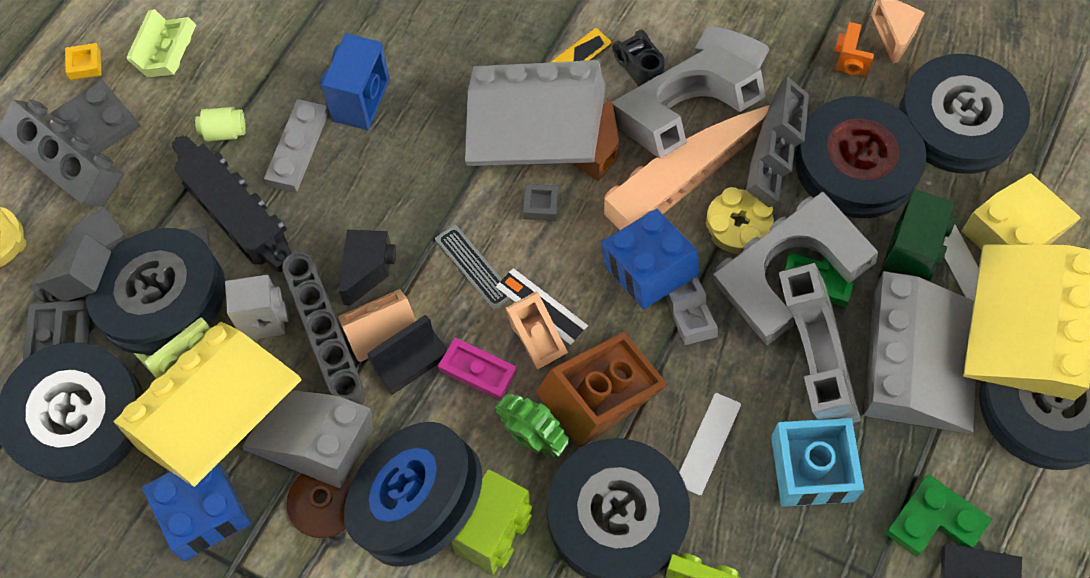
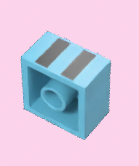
M852 418L777 423L771 435L781 507L851 503L858 499L864 491Z

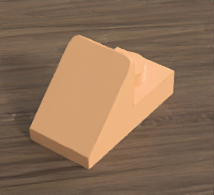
M537 291L506 308L513 331L520 337L533 365L537 369L568 353Z

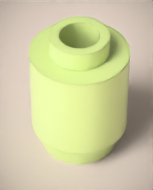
M234 107L202 109L200 116L195 118L198 136L203 135L206 142L237 139L239 135H245L246 132L242 109L235 110Z

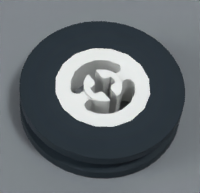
M66 342L46 347L25 359L8 377L1 390L0 442L6 453L18 465L45 479L62 483H75L99 477L117 466L134 447L113 421L122 414L127 405L136 401L143 394L141 386L135 375L126 365L101 347L82 342ZM78 390L88 391L92 401L88 404L76 394L72 393L69 396L67 393ZM54 420L70 431L72 428L77 431L71 434L58 435L54 433L51 424Z

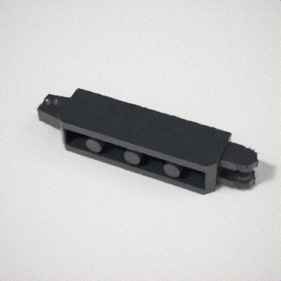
M184 135L176 137L172 142V148L179 159L176 162L175 172L181 178L186 190L252 264L262 265L267 262L281 273L284 260L292 254L284 236V232L287 229L277 215L274 214L270 217L265 211L267 206L257 193L250 195L247 192L246 188L248 186L238 172L235 171L231 174L228 171L227 167L229 165L219 151L216 150L212 153L204 143L197 147L190 138Z

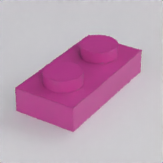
M457 338L453 339L438 365L439 372L499 401L504 397L517 373L516 366Z

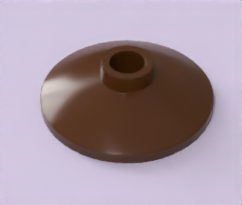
M301 474L292 484L287 496V512L293 525L303 534L314 538H328L343 532L346 529L344 520L345 502L353 481L351 475H348L342 488L339 489ZM321 492L327 493L325 502H315L317 494Z

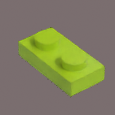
M680 553V556L672 554L665 575L667 578H741L738 577L739 572L730 567L718 565L715 569L701 564L702 560L687 553Z

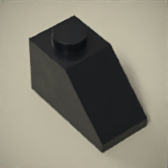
M347 229L339 284V293L344 305L351 306L388 277L390 264H395L396 245L391 244L388 231Z

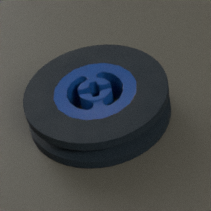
M417 423L394 433L368 456L350 485L344 509L345 526L349 536L374 558L389 566H410L434 556L460 533L475 509L482 486V467L477 454L452 429L441 423Z

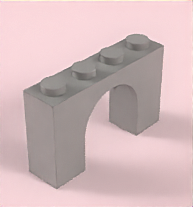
M713 44L611 103H613L618 129L661 159L687 143L681 116L670 110L675 104L693 97L708 96L717 98L741 112L765 98L766 95L761 69Z
M821 192L815 198L813 196L807 197L798 205L797 211L788 218L784 216L778 219L770 227L769 233L761 239L755 237L743 247L741 254L734 259L729 257L717 266L716 273L713 274L716 287L766 346L794 326V317L790 310L770 288L765 278L768 264L778 253L793 247L813 249L823 255L848 284L876 264L878 251L824 192Z
M812 263L779 272L786 304L798 326L809 365L810 375L804 376L813 414L818 420L852 418L853 423L861 421L828 289L816 264Z

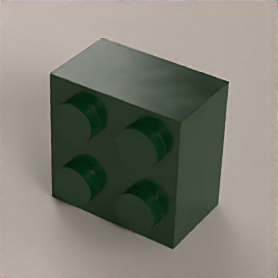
M914 189L897 220L878 277H881L883 271L916 276L930 281L936 266H940L947 250V246L943 244L945 238L950 236L956 222V217L951 216L955 202Z

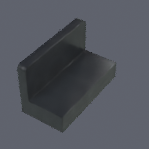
M424 315L371 350L367 355L373 370L393 395L438 365L448 349L433 331L431 320L427 315Z

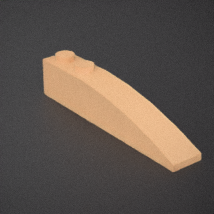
M770 105L737 115L708 127L687 138L685 145L661 159L656 157L645 167H637L625 183L621 186L615 185L607 192L604 198V215L621 230L656 208L664 214L759 136Z

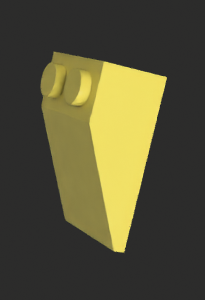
M1030 173L999 191L976 209L961 232L981 250L983 245H1051L1077 223L1081 217Z

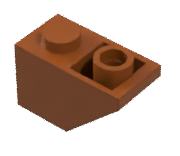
M608 100L603 104L594 162L572 163L597 181L618 160L619 138L613 103Z

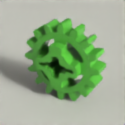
M509 393L495 407L497 410L496 414L505 423L503 428L514 438L513 440L520 446L529 448L536 454L540 451L544 455L548 453L553 458L555 456L558 457L567 446L569 438L563 434L564 430L559 427L560 422L552 416L550 410L543 404L535 403L529 398L523 400L519 395L515 397Z

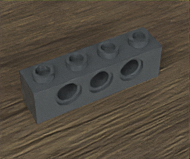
M31 99L28 102L12 100L0 123V137L82 205L105 206L123 175L112 165L113 161L106 155L94 151L87 139L75 135L68 130L69 125L66 122L47 113L48 108L42 103Z

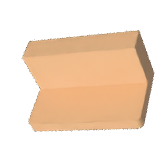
M401 289L337 316L359 362L368 359L367 354L371 350L416 321L408 299Z

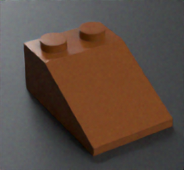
M622 332L552 368L535 393L580 448L608 431L662 391L668 384L628 335Z

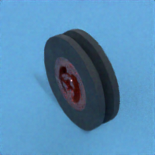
M865 96L842 97L820 106L806 121L805 141L797 145L795 150L796 172L806 192L814 198L821 192H824L845 216L853 218L879 217L899 208L912 194L924 172L926 164L924 140L912 126L909 117L887 102ZM865 147L869 148L867 154L863 153ZM852 159L856 160L854 167L850 166Z

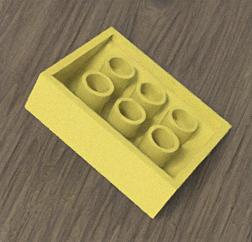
M983 245L963 377L1073 401L1090 388V249L1070 245Z
M220 321L216 326L210 328L192 349L183 353L177 363L163 376L155 379L150 388L136 401L127 405L122 414L113 422L139 451L195 487L301 381V378L240 330Z

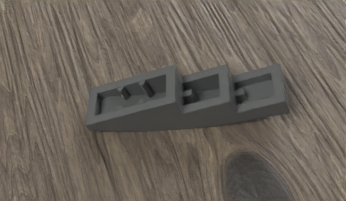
M788 76L782 79L762 125L752 157L746 187L750 194L767 207L779 203L781 179L792 172L794 147L805 141L809 94Z

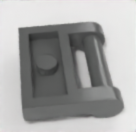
M87 301L29 304L23 361L46 347L65 343L68 316H76L74 342L88 343L91 317L88 312Z

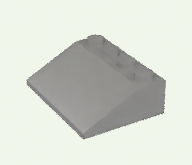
M599 60L474 66L467 100L466 165L594 162L606 90Z
M883 271L873 293L863 416L967 434L973 433L976 379L963 377L974 305L973 300L920 277Z

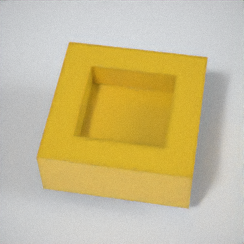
M97 43L65 48V65L68 78L76 80L102 76L101 50Z

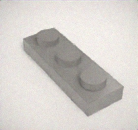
M296 100L264 177L267 186L292 192L298 191L329 114L326 105Z

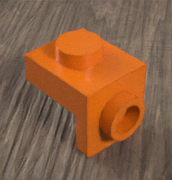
M849 22L845 34L839 33L834 52L840 53L836 70L853 76L866 77L874 54L856 50L861 24Z

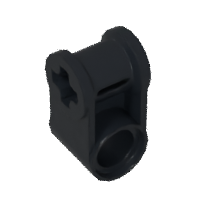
M644 30L636 31L633 37L623 42L618 40L612 44L616 60L625 68L638 87L664 73V56L651 42Z

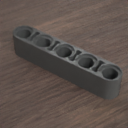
M292 253L283 262V273L331 395L340 396L362 405L366 397L364 387L313 260L306 253ZM299 271H307L306 274L302 276H295ZM310 299H319L313 305H305ZM322 327H331L326 334H316ZM334 356L343 357L337 364H328V361ZM346 386L355 387L354 391L349 395L339 394L342 388Z

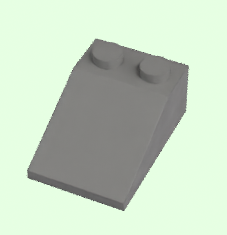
M291 390L253 428L242 447L245 451L341 489L374 429L371 408L336 395Z

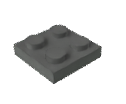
M103 80L49 113L52 117L66 122L69 125L68 130L73 134L87 139L91 143L90 147L98 153L103 152L140 127L135 117Z

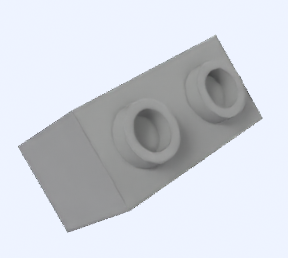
M269 275L225 281L227 314L236 329L252 340L285 335L284 322H289L288 305L286 301H282L279 286H273Z

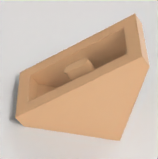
M876 0L871 14L892 64L898 63L916 34L925 12L898 0Z

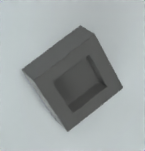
M526 183L523 219L556 221L558 185Z

